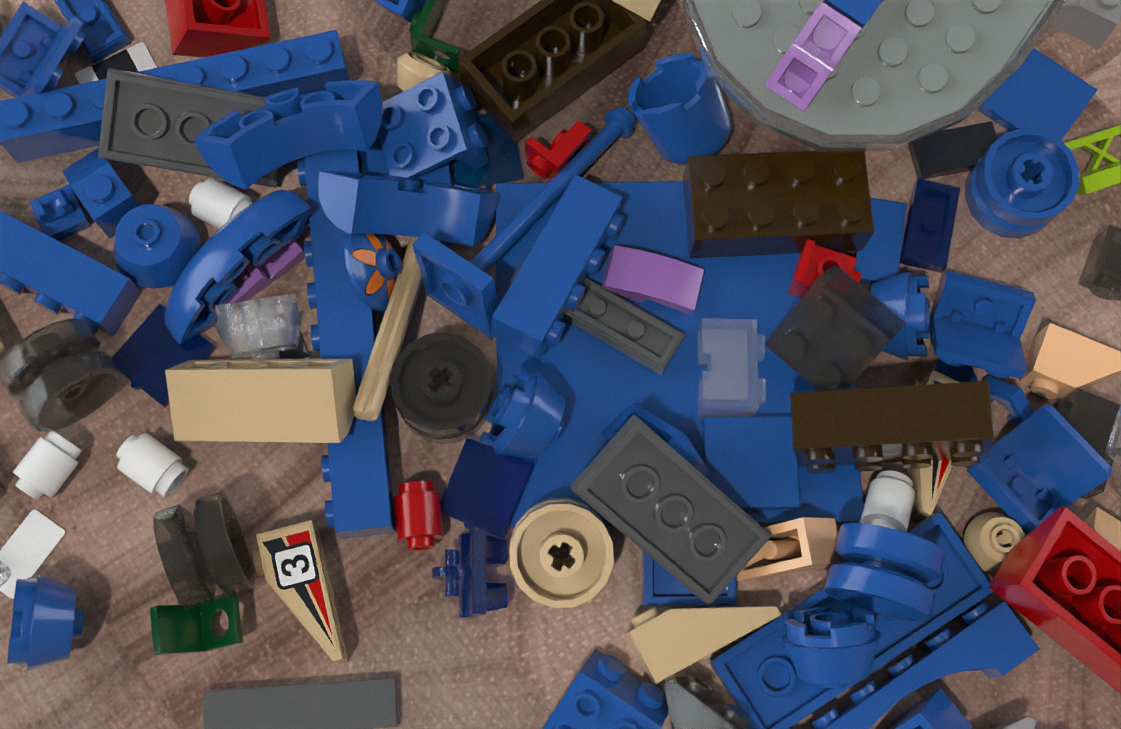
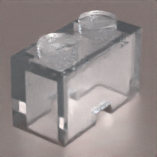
M702 318L697 331L698 365L707 366V371H702V380L698 381V418L753 417L759 405H764L766 400L765 378H758V361H763L765 356L764 334H757V319Z

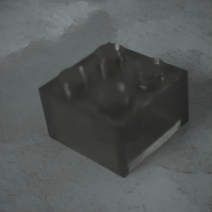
M835 264L815 281L764 345L818 391L848 390L906 323Z

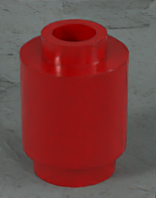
M411 481L399 484L397 486L398 495L394 497L397 542L407 543V550L409 551L435 548V540L442 539L444 535L440 493L435 492L434 482Z

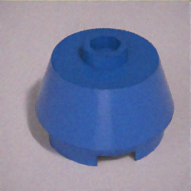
M141 205L128 211L119 221L115 231L113 257L120 273L129 277L135 285L151 289L173 288L184 268L201 248V238L195 223L185 213L166 206Z
M909 271L872 284L870 302H863L862 328L869 329L871 348L907 361L910 356L927 357L926 345H920V339H929L930 302L926 298V293H921V288H929V276H911Z
M517 367L512 371V377L517 379L512 387L505 388L501 386L492 401L485 417L486 421L492 423V427L489 433L484 431L481 434L480 441L493 447L494 453L498 455L536 459L545 451L548 445L555 443L561 433L564 423L562 417L565 410V400L538 371L530 373Z
M38 574L37 578L16 580L7 664L28 666V671L70 658L72 638H82L85 609H75L76 588Z
M829 606L808 608L794 612V619H786V633L782 636V640L798 677L803 681L820 684V686L826 688H841L848 686L849 683L867 678L870 675L881 636L880 632L875 629L874 614L869 610L854 607L852 609L853 616H849L846 613L830 612Z

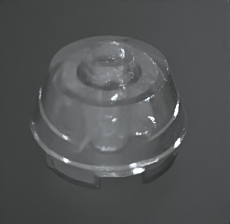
M296 293L215 306L218 324H214V327L232 358L252 356V359H280L279 351L298 348L304 310L299 311Z

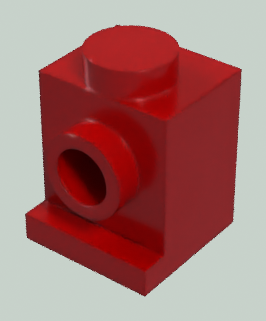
M807 239L799 254L788 293L839 309L845 297L853 298L857 291L862 274L854 270L857 258L815 245L816 241ZM823 270L835 273L837 276H826Z

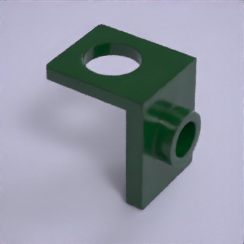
M426 0L422 11L416 10L410 23L409 32L411 34L412 52L430 57L445 65L449 70L460 73L458 59L461 58L460 49L431 39L442 15L441 0ZM431 50L439 51L448 56L450 59L439 57L436 54H434Z
M228 596L200 605H157L150 608L154 655L205 653L243 642L238 596ZM220 610L226 612L229 620L228 630L223 637L217 634L214 625L215 617Z

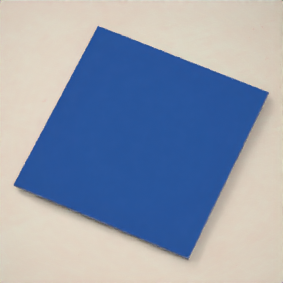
M593 182L623 197L619 214L625 216V219L615 240L607 238L601 248L606 253L597 273L594 276L587 273L586 278L602 287L611 248L615 245L669 257L704 269L695 311L685 314L648 299L639 303L613 293L685 334L684 341L662 375L650 370L563 318L561 322L565 323V328L558 343L554 348L547 346L540 359L496 338L497 392L501 386L505 388L512 387L517 380L512 377V371L520 367L530 373L538 371L565 400V410L562 417L564 423L561 433L555 443L548 445L538 458L529 459L497 454V528H515L517 521L531 506L548 498L569 497L591 507L572 491L570 485L608 444V440L603 436L602 432L633 403H636L683 432L704 462L702 420L704 417H791L790 393L855 389L848 296L845 297L839 309L789 294L788 289L799 254L689 259L683 182ZM496 183V192L499 193L496 207V235L548 183ZM563 194L496 261V293L499 304L510 286L511 278L530 253ZM823 270L826 276H837L835 273ZM798 465L800 507L797 510L743 511L758 524H779L802 517L835 518L836 523H860L863 512L861 471L855 470L854 465H835L836 471L816 474L809 473L807 467H799ZM593 509L602 518L605 526H614Z

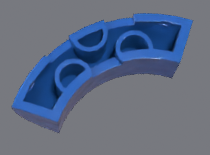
M345 80L326 82V90L301 95L298 87L264 97L265 106L241 116L238 110L231 112L206 128L194 140L204 160L217 175L230 184L247 190L253 183L274 169L306 156L338 150L368 151L376 140L381 125L382 99L378 82Z
M319 171L318 193L324 213L337 228L350 234H390L420 237L425 232L435 240L473 247L479 244L488 233L494 219L499 196L497 192L445 183V185L424 183L423 188H419L420 180L416 178L384 175L383 177L365 175L362 178L363 174L359 172Z
M282 189L271 192L232 217L197 251L177 279L164 309L165 325L179 344L215 325L221 310L237 289L232 281L242 273L250 262L254 266H260L279 249L301 236L311 211V207L293 192Z

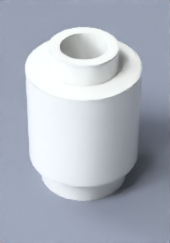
M210 177L204 182H198L189 196V203L192 205V215L218 229L244 208L252 204L250 196L214 177Z
M51 430L45 439L39 437L13 471L20 478L15 486L39 501L43 494L53 498L79 464L76 459L82 450Z
M143 433L139 437L135 435L130 436L124 441L116 454V457L120 459L117 466L119 471L152 495L159 493L164 498H168L178 489L189 471L182 464L180 456L148 433Z
M888 470L878 473L876 479L871 481L860 523L883 526L907 533L915 499L912 480L907 475L897 471Z

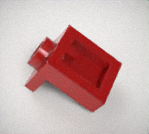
M577 120L568 131L563 129L556 135L550 145V150L533 137H530L525 142L526 163L528 167L543 179L547 177L553 179L591 140V129Z

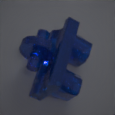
M472 528L470 533L459 535V550H445V566L432 568V579L445 580V597H459V618L472 619L485 615L486 612L507 608L508 588L506 583H486V566H503L506 564L508 558L507 540L486 536V529Z

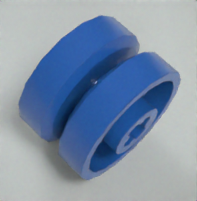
M1020 128L1002 135L976 162L965 182V200L971 215L985 230L1005 238L1020 239L1038 233L1072 203L1079 188V167L1072 151L1058 137L1042 129Z
M857 522L844 523L840 526L835 550L847 562L834 564L829 568L824 591L841 602L869 610L876 614L909 621L925 622L930 620L936 596L922 582H930L941 577L946 556L944 549L916 535L883 526Z

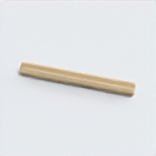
M411 237L401 264V272L398 274L353 405L354 416L359 420L369 422L377 420L423 283L420 267L417 264L412 245L419 237Z

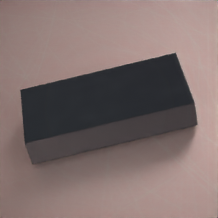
M989 121L911 136L907 141V145L919 181L971 171L986 150L998 139L993 123Z

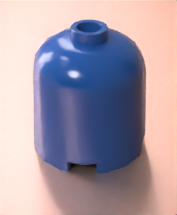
M693 53L674 54L655 62L657 70L644 81H642L640 76L634 80L628 91V104L651 142L666 161L684 166L686 165L687 157L712 156L717 154L726 144L732 129L731 116L712 70L706 61H698Z

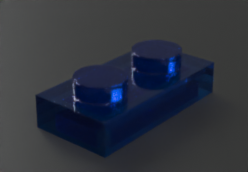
M917 179L913 185L900 264L942 273L947 268L960 194L959 187Z

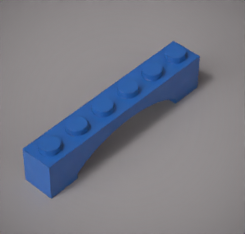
M982 601L962 615L966 622L954 632H951L948 627L940 630L924 642L929 648L926 652L914 659L911 653L905 655L887 668L892 675L878 686L873 680L867 682L849 695L854 703L840 713L833 707L813 720L811 724L815 729H871L876 721L898 701L936 679L964 671H983L988 679L1001 677L1036 653L1040 648L1005 601L988 606L986 601Z

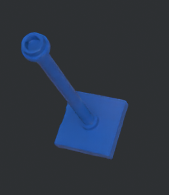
M624 107L610 110L604 116L606 125L471 262L465 260L424 232L412 245L417 264L420 267L421 279L426 295L492 340L494 338L491 336L492 316L499 303L494 278L485 272L565 192L575 174L580 176L617 137L626 139L632 134L633 127L636 125V120L632 113Z

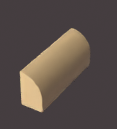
M352 359L188 360L165 370L174 441L340 443L348 434L353 421V405L356 399Z

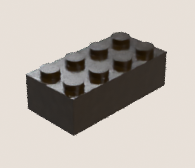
M541 0L458 59L461 84H465L471 89L478 104L514 144L644 48L647 23L641 16L612 0Z
M865 149L687 157L683 174L689 259L800 254L807 239L816 241L815 245L836 252L863 251L874 234Z
M989 381L790 393L793 450L799 467H807L809 473H831L836 471L835 465H854L857 471H876L883 469V463L902 462L903 468L920 469L930 467L932 460H951L952 466H973L980 464V458H988L994 441Z

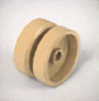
M569 497L548 498L531 506L517 521L510 539V570L518 587L534 602L551 608H573L593 599L607 584L614 565L613 542L602 518L587 504ZM562 542L569 545L568 555L563 558L556 557L552 552V546L555 544L560 548Z

